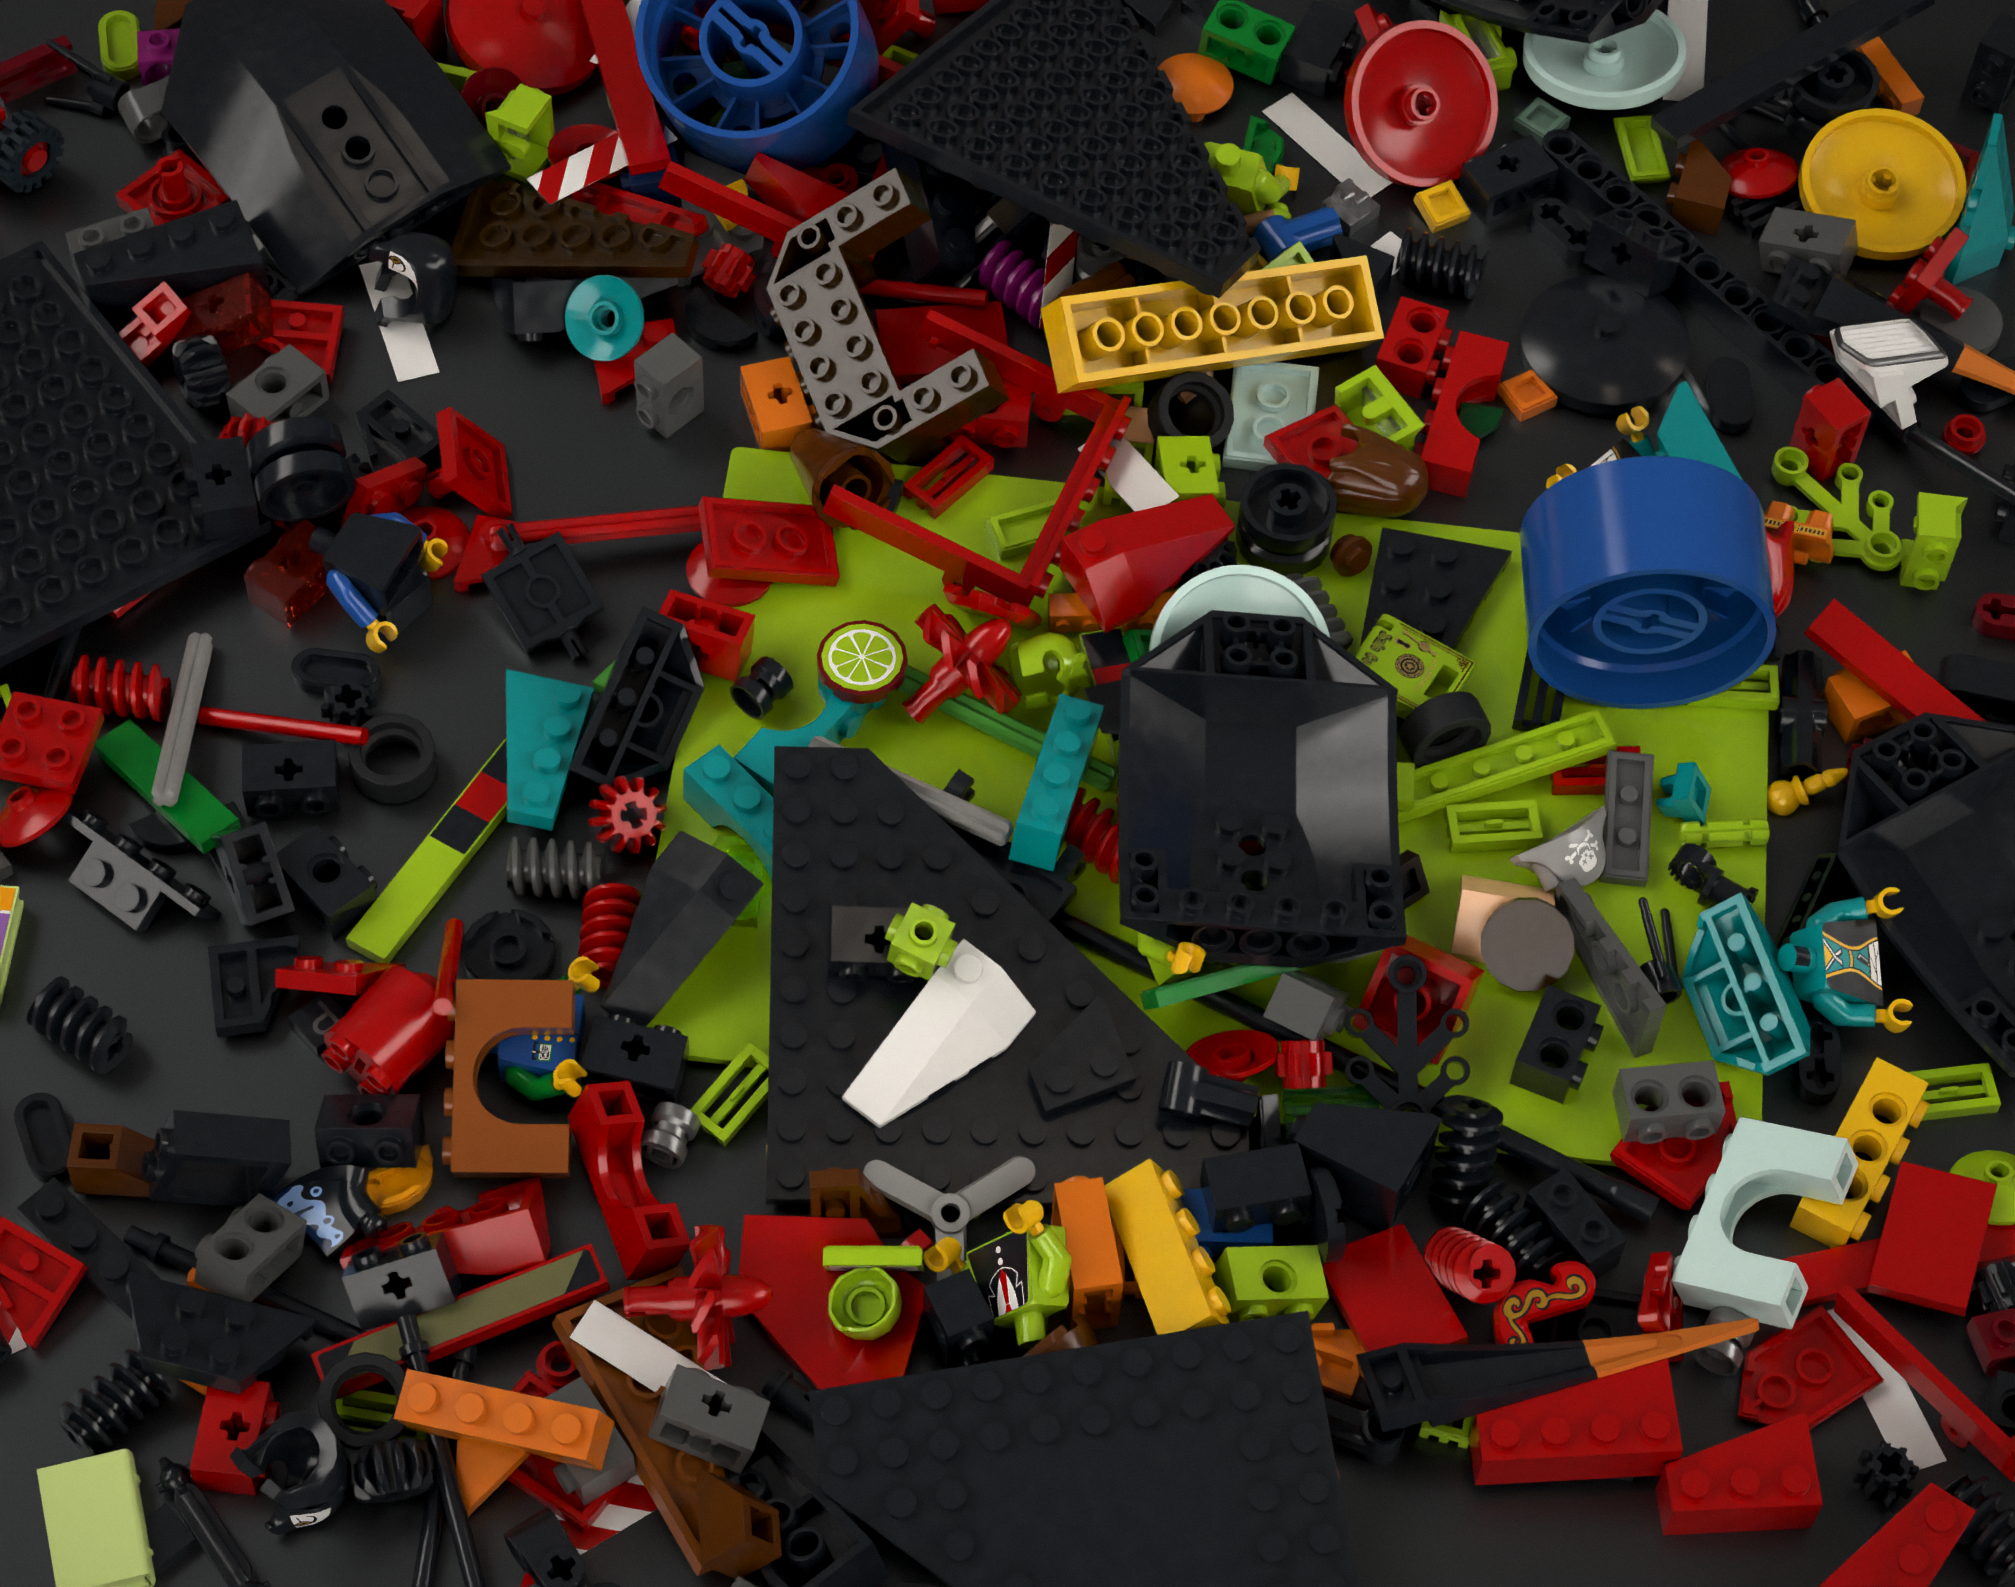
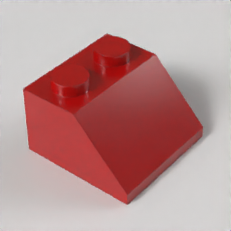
M1407 935L1405 944L1383 950L1359 1008L1369 1011L1373 1017L1374 1024L1397 1046V992L1390 987L1387 980V972L1391 963L1399 956L1413 955L1418 957L1424 963L1427 970L1426 981L1422 988L1416 992L1418 1047L1439 1026L1440 1019L1446 1011L1460 1009L1467 1013L1485 971ZM1402 968L1397 973V978L1402 984L1408 985L1415 980L1414 973L1408 968ZM1361 1015L1355 1016L1352 1025L1365 1031L1368 1027L1367 1020ZM1449 1016L1446 1019V1027L1451 1032H1456L1462 1020L1458 1016ZM1450 1042L1430 1061L1431 1063L1439 1064Z

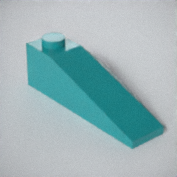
M1994 113L1965 197L1963 209L1956 223V227L1968 235L1969 238L1946 268L1944 278L1953 285L1999 266L2004 249L2012 251L2015 243V226L2011 225L2015 206L2004 120L2001 114Z

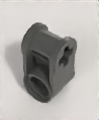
M169 75L141 88L126 92L118 102V110L135 140L140 143L148 144L159 140L162 137L163 130L170 125L164 115H161Z

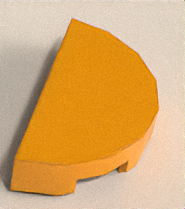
M429 1144L422 1146L417 1168H375L369 1172L367 1192L381 1209V1215L405 1211L424 1197L432 1184L434 1162Z

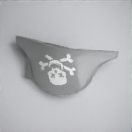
M1605 807L1594 810L1548 842L1510 858V861L1515 866L1524 867L1536 873L1545 892L1552 888L1556 889L1558 883L1571 878H1575L1581 887L1594 882L1602 873L1606 860L1602 836L1606 817Z

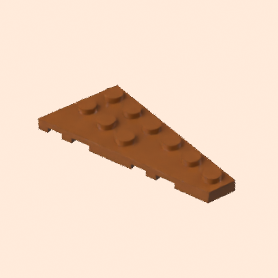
M683 1265L630 1286L668 1285V1281L673 1280L674 1277L685 1276ZM624 1288L595 1299L704 1369V1364H699L697 1360V1345L694 1333H692V1321L676 1322L675 1319H670L669 1315L640 1316L627 1319L623 1305ZM594 1300L556 1315L552 1322L555 1332L607 1416L615 1421V1428L634 1455L637 1474L696 1576L713 1570L701 1565L696 1473L704 1469L726 1479L724 1467L647 1437L661 1398L660 1394L665 1386L660 1385V1388L654 1392L569 1338Z

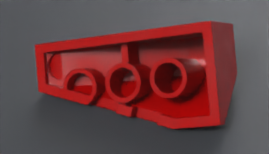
M1213 494L1102 519L1062 537L1060 570L1104 633H1107L1144 616L1154 606V601L1165 590L1174 588L1181 581V576L1195 562H1201L1235 530V524Z

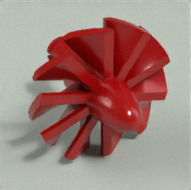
M932 604L918 616L915 623L923 630V639L926 643L942 652L943 657L930 668V678L907 700L902 702L905 710L913 719L923 724L925 719L949 697L952 699L955 697L959 698L968 688L971 689L979 700L984 697L1000 715L1004 711L1006 713L1010 712L1020 702L1021 691L1006 678L1009 675L1006 669L995 662L1004 652L1011 638L1012 626L1009 620L993 618L978 625L966 634L958 620L952 614H944L936 604Z
M695 1225V1238L690 1241V1251L695 1267L692 1275L674 1277L673 1280L668 1281V1285L625 1286L623 1292L624 1313L627 1319L640 1316L669 1315L670 1319H675L676 1322L692 1321V1333H697L698 1363L704 1364V1370H719L731 1367L732 1365L730 1343H735V1332L731 1318L749 1315L765 1308L772 1299L774 1292L771 1286L761 1279L748 1275L729 1274L731 1253L725 1247V1228L723 1226Z

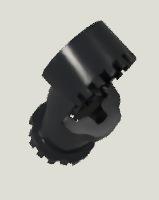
M1683 844L1668 865V871H1671L1670 875H1676L1674 878L1676 882L1680 879L1681 886L1685 885L1686 888L1700 893L1697 903L1702 906L1707 904L1715 906L1740 892L1745 895L1749 903L1753 904L1759 892L1754 887L1747 889L1725 877L1724 871L1717 867L1714 857L1706 849L1696 844Z

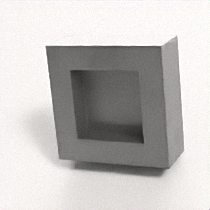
M1350 178L1337 185L1333 194L1322 201L1321 208H1334L1339 216L1343 232L1349 237L1376 219L1380 211V205L1366 191H1362L1355 185Z

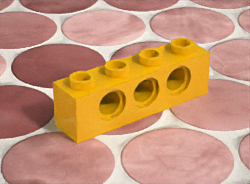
M1876 1057L1835 1135L1836 1137L1848 1139L1859 1164L1848 1189L1853 1198H1845L1843 1204L1840 1205L1802 1197L1789 1227L1831 1248L1846 1245L1850 1237L1857 1241L1860 1240L1872 1216L1864 1212L1869 1200L1879 1203L1891 1180V1177L1883 1174L1889 1162L1897 1166L1899 1165L1911 1141L1903 1137L1908 1125L1917 1129L1930 1103L1922 1100L1929 1084L1928 1082ZM1875 1115L1888 1118L1892 1124L1880 1122L1875 1118ZM1855 1152L1865 1153L1869 1155L1873 1161L1862 1160L1855 1154Z

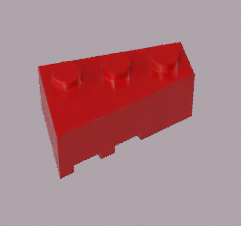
M1806 1411L1665 1464L1655 1488L1662 1534L1680 1535L1811 1528L1823 1502Z

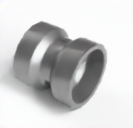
M661 1102L656 1106L651 1117L653 1127L650 1130H646L642 1135L641 1154L656 1165L675 1169L683 1164L687 1155V1141L695 1138L701 1123L697 1115L684 1106L672 1102Z
M1716 1307L1711 1310L1705 1326L1749 1318L1734 1309ZM1755 1332L1693 1350V1358L1699 1365L1710 1372L1722 1376L1735 1375L1743 1360L1741 1351L1750 1345Z

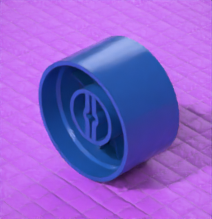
M641 0L635 30L636 53L639 66L649 89L686 144L699 156L746 175L758 151L802 171L824 162L849 142L858 131L846 125L849 110L877 89L879 79L878 48L873 30L859 0H841L812 19L798 9L804 0ZM710 7L704 19L700 18L701 13ZM764 23L784 25L795 32L794 44L790 54L773 39ZM685 24L700 31L699 47L701 55L672 57L676 41ZM850 34L849 42L836 43L841 35ZM728 48L744 62L754 79L735 78L723 71L724 57ZM825 61H844L830 86L821 83ZM697 84V86L681 96L679 95L685 85ZM712 97L726 109L716 128L700 123L685 115L690 111L698 110ZM793 112L797 113V116L785 122L766 128V121L782 118Z
M1671 456L1624 458L1597 464L1563 478L1544 491L1526 512L1520 529L1528 654L1533 668L1539 676L1556 690L1580 701L1606 707L1623 709L1672 707L1702 700L1735 686L1753 674L1768 658L1776 640V621L1764 512L1755 492L1739 477L1715 465L1687 458Z

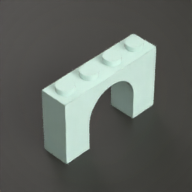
M1739 1117L1733 1133H1729L1725 1138L1722 1148V1160L1717 1172L1712 1174L1707 1181L1705 1188L1706 1198L1701 1210L1690 1221L1688 1241L1682 1255L1677 1256L1674 1260L1671 1282L1684 1305L1709 1311L1716 1307H1726L1734 1309L1748 1318L1758 1319L1760 1323L1792 1330L1809 1288L1797 1263L1743 1251L1733 1245V1233L1737 1222L1744 1212L1758 1201L1770 1196L1793 1194L1842 1205L1859 1165L1848 1139Z

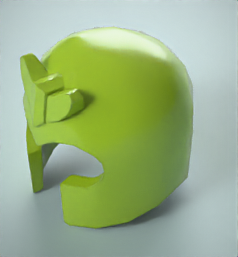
M1045 632L1011 644L1008 653L1010 674L1015 687L1022 693L1021 698L1025 701L1027 710L1056 705L1060 694L1073 697L1079 688L1091 687L1090 683L1085 680L1087 674L1084 669L1086 654L1083 652L1079 653L1078 648L1067 637L1058 633Z

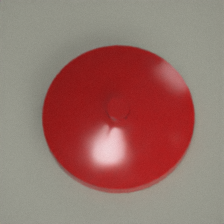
M447 0L445 9L447 33L454 50L470 70L479 71L492 67L503 68L518 76L524 85L538 88L550 96H557L581 86L594 74L598 67V64L590 62L595 53L579 0Z
M1416 20L1396 24L1384 29L1368 41L1352 64L1345 86V120L1349 135L1357 152L1377 174L1395 184L1406 187H1433L1449 180L1454 181L1460 178L1462 165L1475 156H1483L1492 140L1498 116V94L1495 78L1487 59L1478 46L1458 29L1431 20Z

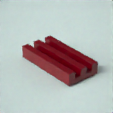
M66 35L53 39L67 49H73L72 43ZM46 43L0 63V100L5 105L78 72L77 66L48 47Z

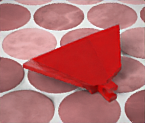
M744 1215L739 1275H748L761 1279L771 1286L774 1292L772 1299L765 1308L751 1314L767 1331L769 1340L797 1372L802 1371L817 1390L905 1376L923 1314V1290L926 1286L909 1274L911 1271H885L896 1281L901 1292L903 1305L898 1322L889 1333L874 1341L851 1339L835 1327L828 1315V1293L838 1277L849 1271H826L823 1266V1248H826V1246H884L868 1219ZM918 1229L900 1246H920L924 1253L932 1247L933 1242L921 1229Z

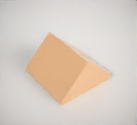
M1461 875L1450 955L1458 959L1485 963L1481 955V932L1493 912L1501 904L1518 897H1537L1555 906L1553 889L1545 892L1544 888Z

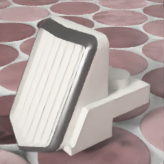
M1909 318L1840 326L1829 331L1836 362L1902 430L1916 423L1913 404L1917 402V398L1911 386L1948 365L1946 352L1934 338L1914 320Z

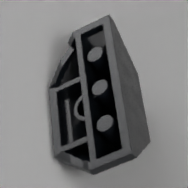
M645 606L641 607L581 735L568 771L599 785L608 784L614 788L615 777L625 776L630 783L634 777L646 778L669 769L705 688L684 624Z

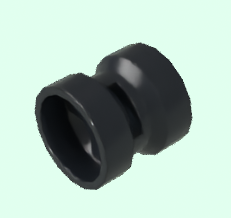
M764 656L751 667V674L748 677H740L730 687V694L744 713L754 719L761 720L772 710L773 702L776 699H783L793 689V681L780 663Z

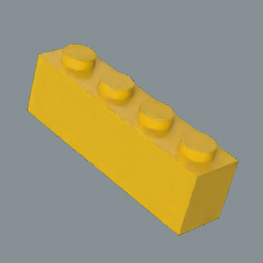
M1149 1158L1104 1185L1109 1210L1157 1335L1230 1323L1227 1314L1231 1312L1230 1303L1223 1291L1218 1286H1215L1211 1274L1216 1272L1214 1263L1206 1250L1198 1244L1196 1235L1200 1233V1228L1192 1213L1187 1208H1184L1180 1197L1185 1195V1191L1176 1174L1171 1169L1165 1172Z

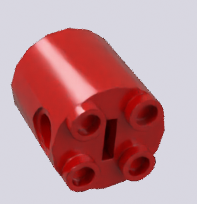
M396 965L387 968L358 998L347 1014L324 1034V1042L327 1049L322 1053V1057L327 1065L339 1074H343L346 1071L359 1083L357 1088L361 1094H399L405 1084L425 1068L446 1046V1041L451 1040L455 1036V1021H448L447 1015H438L433 1010L437 979L428 973L412 972Z

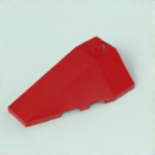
M537 1176L477 1194L478 1203L460 1211L452 1209L450 1205L434 1210L435 1214L425 1218L421 1223L422 1225L413 1228L411 1222H401L388 1227L386 1231L383 1229L377 1231L380 1235L379 1238L369 1239L364 1236L355 1239L344 1248L340 1257L342 1268L346 1269L348 1262L352 1260L351 1257L363 1249L378 1246L383 1251L399 1246L398 1242L401 1239L418 1232H426L427 1236L443 1233L458 1274L502 1275L510 1272L516 1273L544 1262L548 1258L551 1242L540 1178Z

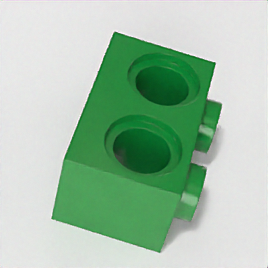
M1219 0L1202 29L1197 54L1212 58L1229 68L1271 85L1281 68L1282 53L1295 33L1296 26L1285 22L1279 17L1271 16L1250 7L1242 1Z

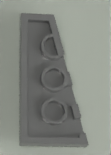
M1571 878L1558 883L1554 895L1555 907L1567 917L1574 934V950L1634 1058L1651 1053L1667 1004L1597 910L1591 896L1584 892L1576 879Z

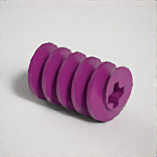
M1003 240L986 254L978 266L977 271L980 270L979 284L983 289L991 291L996 299L1004 301L1009 309L1016 310L1021 318L1028 319L1031 326L1040 329V309L1042 306L1046 268L1036 270L1037 263L1033 258H1028L1024 261V252L1021 249L1012 251V243L1009 240Z

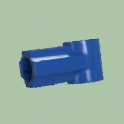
M1324 207L1290 220H1286L1281 215L1270 216L1258 224L1253 232V238H1256L1261 251L1270 262L1298 241H1301L1308 253L1332 244L1333 236L1343 235V230L1340 225L1339 216L1334 208Z

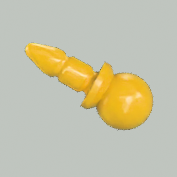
M1827 769L1822 774H1815L1806 778L1803 782L1800 781L1798 775L1793 776L1791 782L1786 780L1775 781L1767 789V809L1779 816L1790 815L1796 811L1799 804L1805 806L1810 804L1808 795L1822 792L1826 787L1836 786L1849 774L1848 769Z

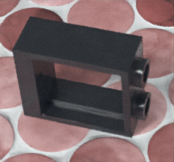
M173 1110L164 1128L157 1129L152 1150L146 1151L143 1156L141 1175L143 1181H149V1200L244 1207L259 1193L271 1199L292 1164L290 1120Z

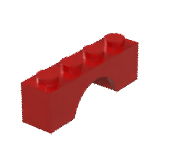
M1460 330L1455 347L1447 345L1441 370L1447 371L1445 378L1437 377L1431 402L1437 403L1435 411L1427 409L1423 422L1424 426L1421 430V434L1427 435L1426 442L1417 441L1414 450L1416 454L1422 457L1427 467L1430 490L1461 498L1466 497L1477 459L1480 439L1471 434L1462 425L1457 414L1460 411L1461 402L1475 404L1495 401L1505 367L1509 342Z
M619 1081L587 1084L567 1118L627 1281L645 1279L677 1267L690 1247V1239L676 1203H660L653 1196L646 1182L641 1160V1138L645 1120L631 1082Z

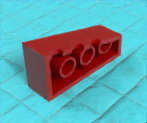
M1668 1358L1477 1414L1469 1436L1475 1486L1660 1476L1665 1464L1680 1459L1683 1452Z

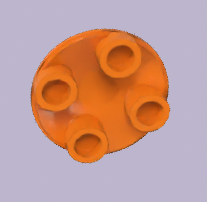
M1183 53L1166 59L1157 67L1158 70L1165 71L1174 88L1172 96L1175 102L1183 104L1191 122L1203 120L1205 114L1219 110L1232 97L1234 83L1230 71L1224 64L1197 53Z

